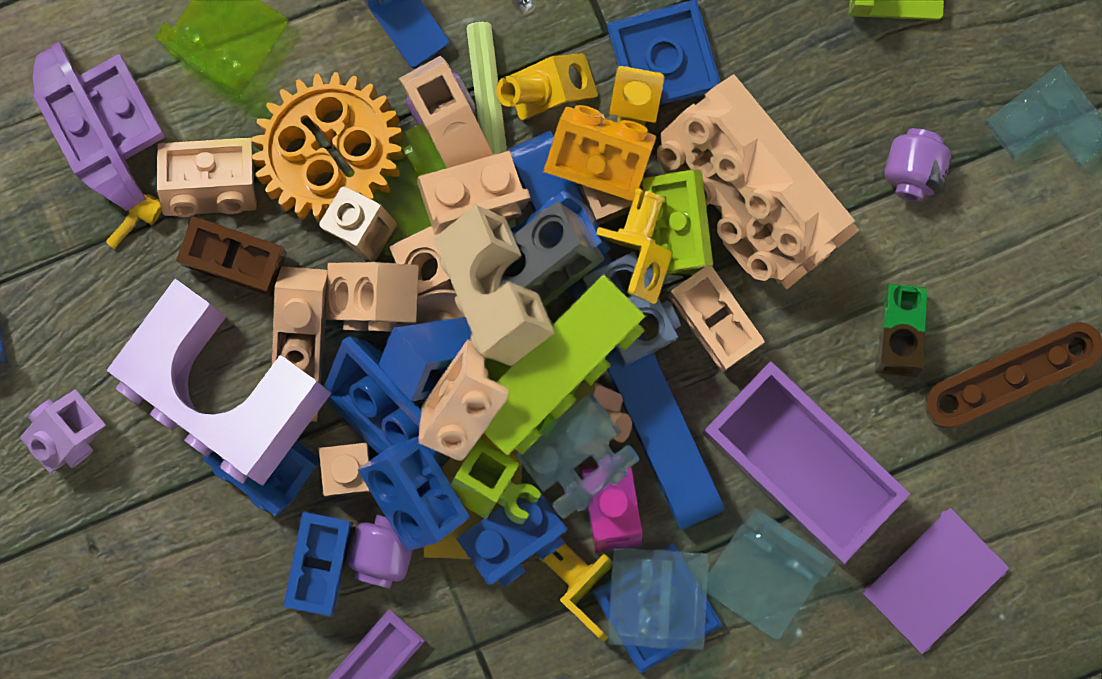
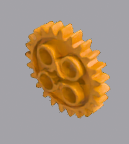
M334 72L330 84H324L319 73L314 75L313 87L307 88L298 79L296 80L298 93L292 96L288 91L281 89L279 92L284 103L281 106L269 102L266 104L272 118L271 120L257 119L256 123L265 135L252 137L251 141L254 146L261 151L251 155V159L256 167L261 168L256 173V176L261 184H268L265 191L271 200L280 197L278 203L282 210L286 212L295 205V213L301 220L308 215L310 210H313L315 219L320 223L341 187H347L376 202L373 192L376 189L386 193L391 191L384 178L385 176L399 177L400 171L392 160L405 158L402 148L396 145L405 140V136L401 128L395 127L400 120L396 111H388L391 105L387 97L384 95L376 99L377 91L374 85L370 83L361 90L358 78L352 76L346 86H344L338 72ZM333 110L343 111L338 120L332 123L323 122L327 113ZM305 118H309L329 145L336 148L341 159L354 171L352 177H347L328 151L320 147L312 132L302 124ZM296 139L306 140L300 150L296 152L286 151L287 146ZM361 143L371 144L366 154L357 157L351 156L355 146ZM324 172L334 173L329 183L323 186L314 185L315 179Z

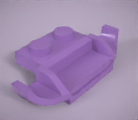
M59 41L37 55L33 69L34 94L32 95L74 174L93 191L100 193L127 211L146 200L130 174L129 166L125 160L166 136L124 58L120 54L79 75L73 68L63 43Z

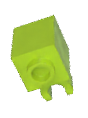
M480 439L477 440L451 483L463 506L487 519L498 503L504 507L507 517L517 524H524L529 514L517 506L516 500L518 498H525L529 502L536 504L541 496L540 491L530 484L516 485L511 482L520 463Z

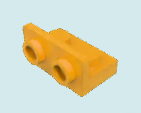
M588 106L565 107L560 117L543 172L633 201L635 190L640 188L656 136L647 133L648 129L645 126L633 121L623 120L617 123L604 119L601 112Z

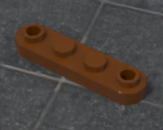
M1075 322L934 385L928 391L925 398L926 414L934 424L943 428H954L1093 366L1102 355L1101 335L1093 326L1083 322ZM1071 339H1078L1082 342L1084 350L1080 356H1075L1069 351L1068 345ZM944 396H950L955 400L956 409L953 413H945L941 409L940 401Z

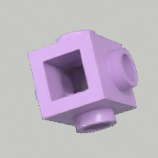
M75 389L54 403L49 399L38 406L28 416L32 424L21 435L20 439L29 448L31 454L51 474L66 463L70 468H74L93 452L89 444L106 425Z

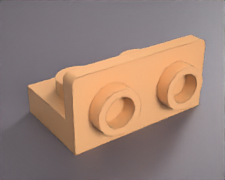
M252 138L158 143L157 192L163 215L184 218L195 214L224 213L232 215L242 211L256 210L254 162L251 159V155L254 154Z
M510 151L419 176L417 180L434 235L444 231L475 205L505 217L508 222L522 215L521 210L525 209L530 200L528 189L522 190Z
M470 340L465 342L421 406L419 443L459 461L464 460L508 398V389L487 379L488 370L484 368L485 357L475 349Z

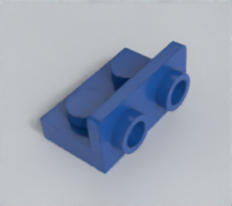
M542 494L536 504L529 502L525 498H518L516 500L517 506L529 514L524 524H517L511 521L505 514L504 507L501 506L491 513L487 519L484 518L456 538L489 586L498 581L502 588L526 572L521 563L537 553L542 560L565 544L560 535L568 529Z

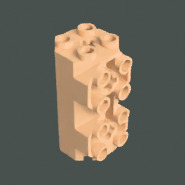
M733 74L705 94L706 98L695 105L693 103L661 132L659 139L662 144L657 149V160L663 167L665 174L692 169L702 170L706 206L709 204L714 205L722 215V219L717 223V231L719 237L723 240L724 246L753 278L762 281L774 278L778 284L781 283L787 290L805 274L812 271L828 258L831 252L854 236L859 229L854 224L855 220Z

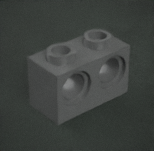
M557 201L550 207L540 211L535 219L513 235L522 256L506 268L501 277L500 287L507 282H511L539 295L544 307L605 259L582 217Z

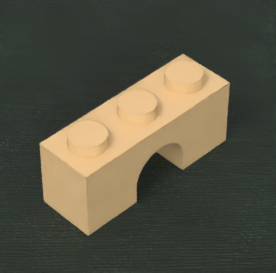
M475 205L434 238L441 255L440 265L447 276L450 277L456 291V304L459 310L466 316L473 333L471 335L472 344L483 357L492 358L512 366L554 334V330L537 293L511 282H507L500 287L501 277L506 268L522 256L505 217Z

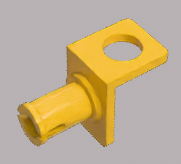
M583 53L551 56L519 72L506 76V79L501 78L496 87L499 102L507 107L515 105L520 120L530 119L566 102L591 100L598 96L587 58ZM570 66H573L580 74L582 80L581 89L575 87L569 77Z
M619 66L616 72L609 115L618 116L617 123L623 120L633 121L645 126L646 121L656 123L664 75L658 72Z
M636 189L624 229H619L618 232L598 227L596 235L615 244L641 251L628 293L646 302L655 304L673 254L672 251L656 244L655 240L651 239L665 198L649 191L644 193L643 190ZM653 263V279L650 285L645 288V273Z
M565 543L556 549L563 557L562 561L552 553L541 561L547 564L569 586L568 592L560 601L604 643L608 636L576 604L611 569L614 563L607 555L603 554L594 564L588 565Z

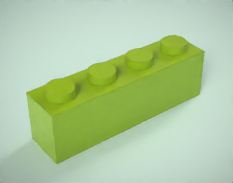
M603 274L552 326L554 334L517 361L497 382V384L508 389V398L484 430V433L507 456L514 449L523 455L542 435L536 427L549 414L557 420L577 400L570 392L583 379L591 386L611 365L604 358L617 345L625 351L645 331L638 324L645 315Z

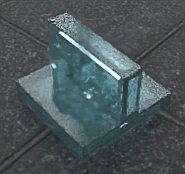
M613 548L608 644L704 650L709 554Z

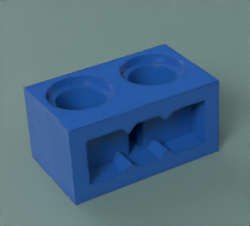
M419 436L389 446L358 469L359 474L406 551L439 542L470 518L430 449L419 443Z
M307 512L302 513L283 607L327 616L335 615L354 522Z

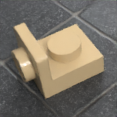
M347 187L339 189L320 221V227L324 231L345 241L358 256L370 262L377 260L398 224L380 204Z

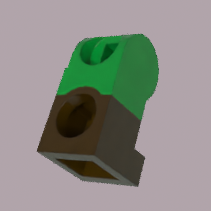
M887 283L883 302L882 323L880 324L875 373L917 377L923 370L927 309L926 287Z

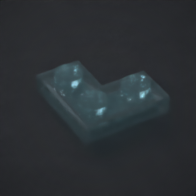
M1060 63L984 122L1012 159L1021 154L1047 132L1054 136L1078 167L1102 150V115Z

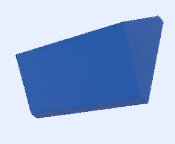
M349 336L342 341L324 385V388L331 392L327 401L378 454L389 446L419 436L422 414L421 406L426 399L410 401L379 366L383 353L372 342ZM429 448L440 468L451 458Z

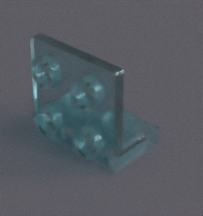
M754 508L746 516L701 583L700 588L768 636L778 640L819 579L825 578L836 562L757 508Z

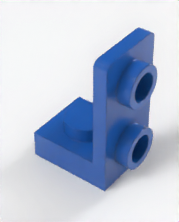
M363 0L411 68L418 67L448 46V38L421 0Z

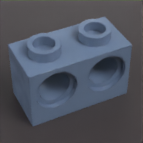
M633 251L584 276L582 284L587 291L603 274L609 280L617 274H627L632 277L638 261L635 252ZM651 265L645 273V288L650 285L654 274ZM633 295L628 297L645 316L652 318L656 322L658 334L650 341L636 339L625 351L617 345L615 349L624 366L676 341L678 336L674 329L680 327L681 324L669 301L661 304L658 299L653 304Z

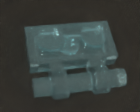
M593 394L587 395L540 432L542 435L523 455L518 451L514 453L543 492L557 482L562 485L565 494L553 503L555 511L562 518H566L576 509L583 511L594 502L593 496L610 483L618 484L627 477L626 470L639 461L638 455L629 445L616 454L607 445L621 431ZM592 455L598 463V468L581 480L573 469Z

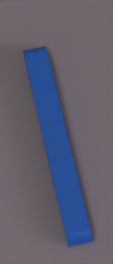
M547 131L507 149L511 153L523 189H528L530 195L529 203L534 213L547 200L563 191H567L584 203L575 182L543 172L554 139L551 131ZM607 252L603 255L605 260L586 275L612 263ZM615 275L610 281L628 298L618 275ZM582 278L569 287L575 303L586 292L582 284ZM644 332L637 338L641 341H648ZM614 348L604 358L611 364L607 369L608 375L616 392L622 394V405L625 412L632 420V427L681 531L724 512L725 509L654 353L624 366Z

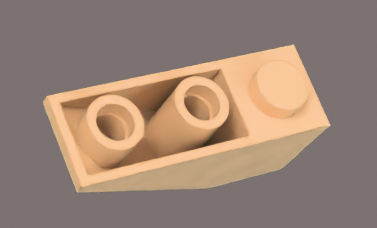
M441 56L398 78L446 168L494 155L447 62Z
M281 266L274 290L272 365L281 355L320 384L326 325L327 270ZM318 412L311 421L317 422Z

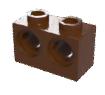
M192 216L176 261L182 267L272 297L287 252L281 245Z

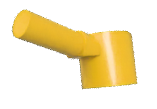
M149 194L144 195L146 200L129 209V214L125 217L123 223L106 240V243L115 249L137 225L139 219L153 225L162 212L159 199Z

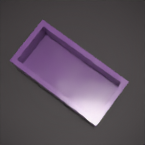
M771 361L702 432L715 447L838 564H845L910 495L900 483Z

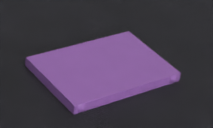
M949 508L943 511L941 517L872 584L867 585L862 594L920 654H923L1000 577L1006 575L1009 567Z

